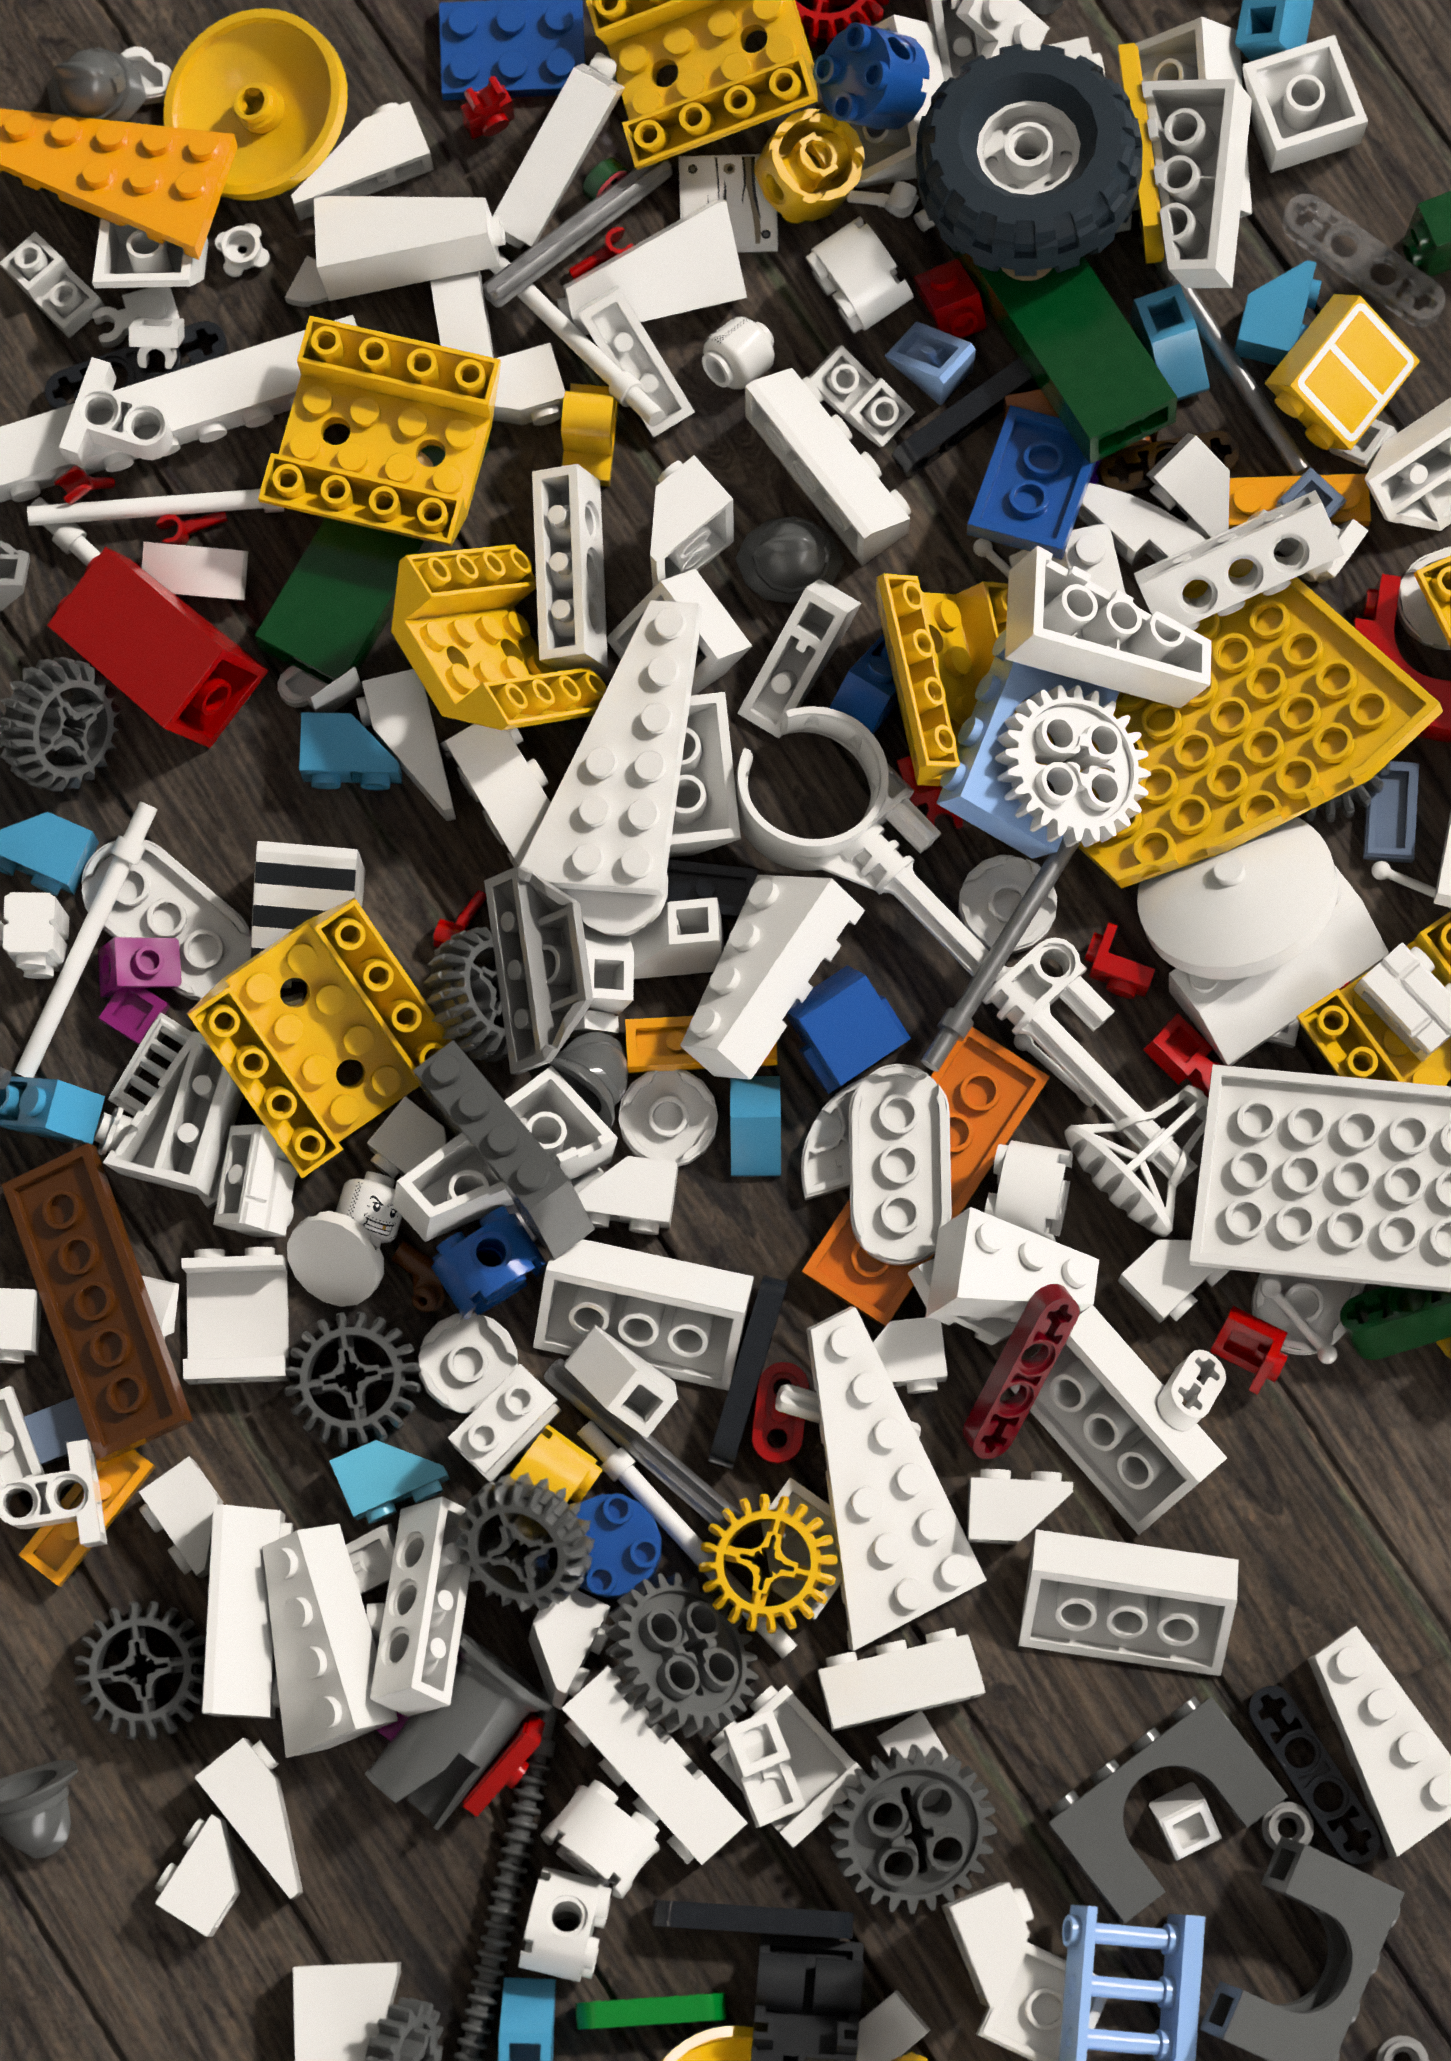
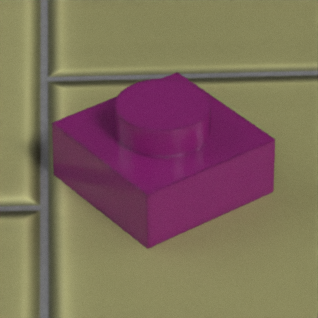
M121 988L115 992L99 1016V1019L135 1044L140 1045L159 1013L161 1012L165 1015L170 1006L145 988Z

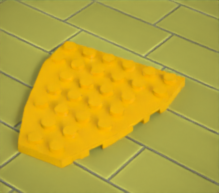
M1249 559L1236 560L1231 564L1228 574L1235 578L1244 577L1251 572L1253 562ZM1298 577L1290 579L1291 584L1276 594L1265 596L1262 592L1244 600L1245 605L1232 614L1218 616L1216 613L1199 621L1200 625L1194 631L1211 640L1210 686L1182 708L1119 692L1113 716L1119 719L1129 715V723L1124 729L1128 734L1140 732L1142 735L1133 745L1135 750L1148 752L1147 757L1138 761V767L1150 771L1151 776L1138 782V784L1143 786L1149 793L1148 796L1137 801L1142 811L1129 819L1131 823L1129 827L1118 833L1116 832V836L1103 843L1099 840L1089 847H1084L1082 842H1080L1078 848L1121 889L1227 852L1371 780L1443 712L1440 702ZM1192 580L1186 584L1182 594L1188 598H1198L1206 592L1208 583L1203 580ZM1092 740L1094 748L1099 752L1096 742ZM1092 787L1094 796L1099 800L1097 791Z

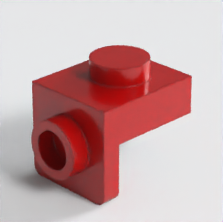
M958 258L913 277L916 290L935 319L938 330L962 339L986 328L987 324L980 293Z
M1108 922L1104 935L1094 932L1084 960L1093 963L1089 977L1107 983L1106 990L1120 997L1134 999L1135 994L1145 997L1155 969L1109 953L1108 951L1118 925Z
M1232 1306L1214 1340L1210 1352L1255 1374L1249 1391L1258 1395L1265 1380L1268 1379L1275 1383L1284 1367L1288 1355L1280 1352L1288 1332Z

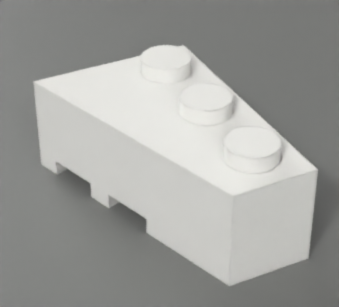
M193 1031L157 1083L160 1086L142 1112L140 1110L130 1122L133 1126L117 1149L110 1151L103 1163L120 1175L213 1198L225 1159L230 1126H234L244 1095L201 1033Z
M970 1207L939 1228L926 1318L939 1319L944 1315L966 1316V1320L980 1321L985 1317L1007 1318V1322H1018L1033 1294L1048 1284L1064 1286L1079 1305L1080 1312L1094 1304L1099 1259Z

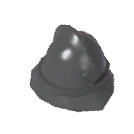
M101 47L78 50L70 58L57 64L53 69V77L47 84L51 111L57 115L126 122L133 117L147 100L141 74L124 56Z
M796 516L768 519L747 534L735 558L744 582L749 588L764 600L787 604L798 602L805 588L818 579L832 585L844 564L834 538L813 521Z
M599 1031L583 1034L569 1043L561 1052L559 1051L552 1062L529 1070L533 1080L552 1065L611 1130L615 1120L614 1106L624 1095L627 1089L628 1078L626 1049L614 1037Z
M58 1760L1 1778L0 1836H3L13 1847L33 1858L47 1857L62 1848L67 1842L71 1826L67 1801L70 1790L68 1784L78 1773L76 1762L72 1760Z

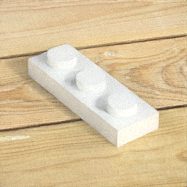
M618 285L576 310L598 348L623 372H631L644 385V393L664 411V418L658 425L652 427L644 421L653 438L695 412Z

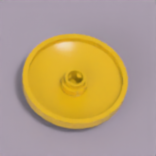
M261 8L241 11L229 15L208 27L182 54L167 86L163 111L164 126L235 135L238 147L221 196L234 200L249 201L280 195L299 185L312 175L333 149L340 135L347 110L348 93L345 71L331 43L304 19L277 9Z

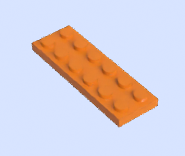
M974 1027L970 1029L963 1041L956 1042L939 1071H934L930 1076L940 1085L946 1094L949 1104L951 1220L963 1212L993 1166L998 1145H1007L1050 1076ZM849 1199L802 1270V1275L848 1305L856 1307L859 1312L885 1328L914 1286L908 1272L916 1266L931 1260L934 1254L921 1262L904 1266L886 1264L873 1258L860 1246L854 1236L850 1220Z

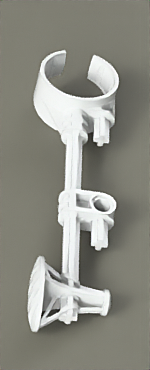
M816 706L800 707L785 711L780 726L782 735L796 732L820 734L837 741L854 755L862 766L869 783L871 793L869 806L861 822L840 835L824 839H804L786 834L769 824L758 813L750 799L748 775L753 762V755L751 750L744 748L734 779L739 826L745 837L762 855L784 867L803 871L824 870L872 889L879 895L882 893L893 894L974 977L989 950L914 874L913 863L915 860L910 855L903 857L897 851L900 844L896 840L888 842L882 836L885 831L882 825L888 820L921 854L941 835V832L909 800L914 790L887 763L883 749L875 736L867 727L852 716L835 709ZM1060 938L1045 939L1037 944L1014 967L1003 966L982 1001L986 1005L992 1002L1000 1010L996 1016L1000 1020L1008 1018L1015 1025L1012 1032L1016 1036L1019 1034L1031 1036L1114 1122L1111 1124L1070 1125L1064 1131V1135L1082 1169L1091 1174L1092 1182L1100 1191L1107 1192L1109 1200L1118 1209H1124L1129 1218L1145 1226L1152 1233L1166 1237L1173 1230L1176 1187L1198 1167L1189 1158V1153L1205 1132L1209 1099L1202 1090L1187 1085L1181 1092L1151 1112H1145L1051 1015L1050 1006L1058 998H1061L1094 1032L1115 1011L1081 977L1087 968L1080 962L1079 953L1074 945ZM1043 959L1057 961L1063 968V976H1048L1042 970L1040 961ZM1184 1100L1189 1108L1167 1129L1164 1127L1161 1129L1153 1121ZM1194 1115H1197L1203 1122L1181 1149L1173 1141V1135ZM1123 1132L1140 1149V1154L1094 1133ZM1111 1150L1131 1159L1132 1161L1126 1165ZM1146 1161H1152L1168 1178L1166 1206L1163 1204ZM1139 1168L1142 1171V1174L1146 1180V1183L1150 1191L1134 1174V1172Z

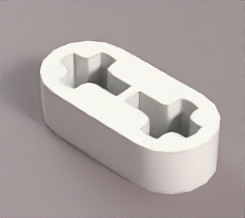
M1204 1350L1193 1351L1175 1368L1157 1400L1158 1411L1164 1421L1174 1429L1180 1431L1190 1430L1209 1412L1226 1381L1225 1369L1213 1354ZM1198 1375L1202 1377L1200 1382L1196 1379ZM1183 1398L1187 1400L1185 1406L1182 1404Z

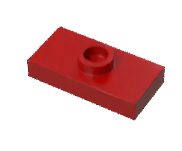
M530 1713L463 1799L464 1808L478 1817L504 1785L511 1789L520 1781L529 1766L526 1760L541 1743L545 1722L533 1713Z

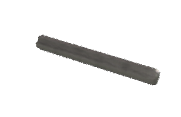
M665 159L639 170L636 168L631 170L485 282L483 289L486 299L495 307L505 305L670 178L673 173L671 162Z
M563 1359L556 1360L545 1372L544 1379L550 1386L587 1418L592 1420L617 1444L627 1450L631 1456L710 1524H717L724 1531L731 1525L722 1515V1511L725 1508H729L737 1519L743 1516V1514L651 1435L648 1438L644 1437L605 1409L567 1370Z

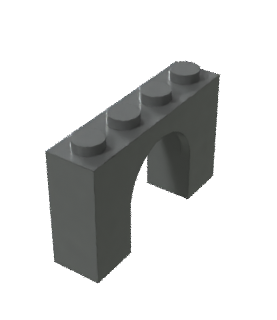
M454 1040L413 1070L441 1122L454 1138L462 1133L476 1149L510 1195L527 1227L555 1260L595 1230L570 1179Z
M1195 1696L1190 1698L1170 1714L1176 1721L1171 1727L1161 1734L1153 1727L1130 1745L1136 1753L1120 1766L1113 1758L1090 1776L1095 1784L1091 1789L1080 1797L1072 1790L1049 1808L1054 1817L1045 1824L1121 1923L1128 1922L1166 1892L1135 1852L1124 1829V1805L1130 1790L1141 1777L1154 1769L1162 1767H1177L1195 1773L1211 1787L1242 1829L1250 1827L1288 1797L1212 1697L1205 1699L1201 1703Z
M1281 1836L1261 1885L1307 1906L1320 1919L1328 1942V1955L1324 1971L1317 1984L1306 1995L1285 2004L1270 2003L1242 1989L1219 1981L1200 2030L1267 2061H1339V2049L1349 2026L1358 2016L1360 2009L1359 2001L1369 1978L1378 1968L1380 1951L1389 1930L1399 1918L1400 1903L1405 1892L1306 1844Z

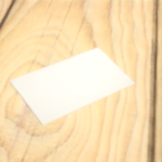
M356 667L350 669L310 698L316 713H334L363 692Z

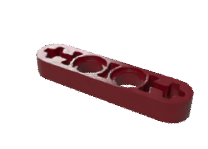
M1060 1284L1043 1286L1030 1298L962 1430L963 1437L979 1458L993 1459L1009 1449L1080 1314L1079 1305L1067 1289ZM1036 1343H1042L1041 1349L1037 1354L1029 1359H1021L1027 1348ZM1013 1385H1020L1019 1391L1013 1397L1007 1400H1000L1002 1393Z

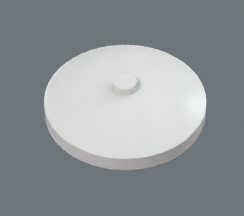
M1295 817L1227 852L1140 882L1137 896L1138 913L1150 944L1160 957L1170 965L1190 975L1220 980L1241 979L1268 972L1289 962L1316 940L1326 927L1335 908L1338 895V878L1331 853L1323 838L1312 826L1302 819Z

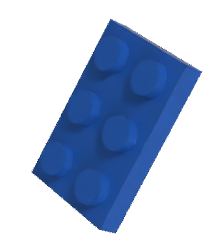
M487 0L439 3L443 100L466 99L464 96L466 89L472 87L474 92L480 91L489 84L488 79L492 76H496L499 83L504 85L510 97L558 96L573 68L580 64H585L583 0Z
M1010 405L967 524V535L1030 552L1036 546H1039L1052 553L1053 558L1062 560L1096 462L1089 464L1060 418Z

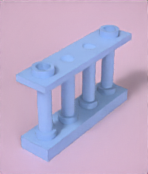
M1071 1905L1070 1915L1065 1917L1062 1928L1063 1943L1067 1946L1059 2061H1086L1087 2050L1153 2055L1156 2061H1195L1205 1917L1168 1913L1167 1924H1164L1161 1929L1096 1923L1098 1907ZM1095 1944L1159 1949L1165 1955L1164 1974L1158 1981L1094 1976ZM1091 1997L1157 2002L1158 2007L1161 2008L1160 2029H1157L1155 2034L1090 2029Z

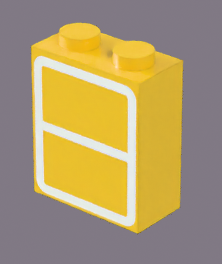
M1334 294L1266 380L1265 385L1277 396L1275 398L1276 405L1289 416L1297 418L1307 428L1305 435L1313 444L1324 450L1329 448L1352 450L1420 360L1361 296Z

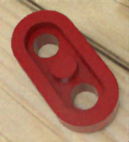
M778 1362L770 1365L764 1370L758 1383L752 1445L756 1454L770 1464H784L791 1461L800 1451L803 1441L805 1419L780 1412L775 1408L777 1395L774 1393L773 1387L778 1381L786 1380L791 1385L809 1390L808 1379L803 1370L789 1362ZM774 1430L782 1431L787 1437L786 1444L781 1448L771 1447L767 1441V1436L770 1432Z

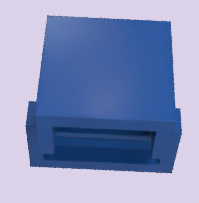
M848 965L812 988L804 1002H799L796 1006L789 1009L786 1014L802 1042L807 1044L799 1049V1052L823 1090L828 1094L911 1039L887 999L877 994L865 974Z

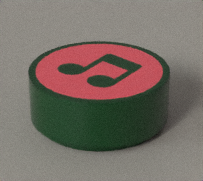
M615 158L605 159L588 174L583 183L582 193L591 202L628 174L629 171Z

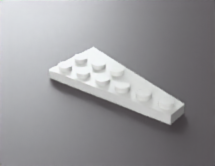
M650 600L520 867L529 869L556 888L664 895L703 611L699 603Z
M850 1306L806 1330L814 1390L817 1391L821 1424H819L821 1443L824 1444L827 1465L825 1473L835 1549L838 1551L842 1584H840L842 1602L845 1604L849 1630L846 1631L848 1647L850 1650L855 1651L987 1580L856 1307Z

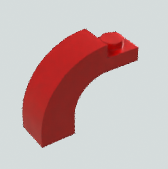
M1381 574L1375 589L1367 588L1363 617L1371 618V620L1355 618L1352 626L1440 702L1443 712L1418 736L1451 743V681L1435 679L1419 673L1400 654L1395 641L1394 626L1401 577Z

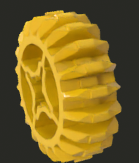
M761 1494L759 1498L760 1510L754 1512L748 1499L743 1498L739 1502L745 1515L738 1519L729 1508H725L722 1511V1515L731 1525L724 1531L717 1524L711 1523L708 1530L720 1538L718 1545L702 1542L700 1547L703 1552L715 1555L714 1562H702L699 1564L700 1572H715L716 1579L707 1581L702 1585L703 1590L708 1593L720 1588L723 1592L721 1596L715 1599L712 1604L716 1610H721L731 1602L735 1607L729 1613L728 1621L735 1624L739 1621L743 1612L749 1614L746 1629L751 1632H755L757 1629L759 1617L766 1618V1628L769 1634L776 1633V1617L784 1616L788 1629H795L797 1624L792 1612L800 1609L803 1616L808 1620L812 1619L814 1612L806 1602L812 1597L818 1603L825 1604L828 1597L816 1590L819 1582L826 1585H834L836 1581L834 1576L821 1573L822 1566L837 1564V1556L830 1554L821 1556L820 1549L833 1544L832 1536L824 1535L815 1539L813 1533L824 1524L822 1519L817 1517L807 1525L801 1522L808 1512V1507L805 1504H800L793 1516L788 1514L787 1510L790 1499L787 1496H781L778 1501L777 1510H770L769 1496ZM761 1522H771L769 1531H767L766 1537L759 1547L744 1549L731 1546L738 1534L747 1527ZM786 1525L797 1531L805 1540L810 1552L811 1567L791 1561L784 1556L782 1547ZM776 1538L773 1548L775 1550V1559L782 1563L783 1566L794 1569V1571L780 1569L777 1574L772 1571L773 1577L765 1578L763 1589L760 1590L763 1580L761 1569L754 1565L752 1561L742 1559V1557L747 1556L756 1559L760 1553L764 1556L763 1551L771 1550L773 1539ZM726 1561L736 1563L751 1570L754 1580L750 1603L740 1598L731 1587L726 1572ZM787 1578L806 1582L802 1590L791 1600L780 1605L765 1607L770 1590L778 1580Z

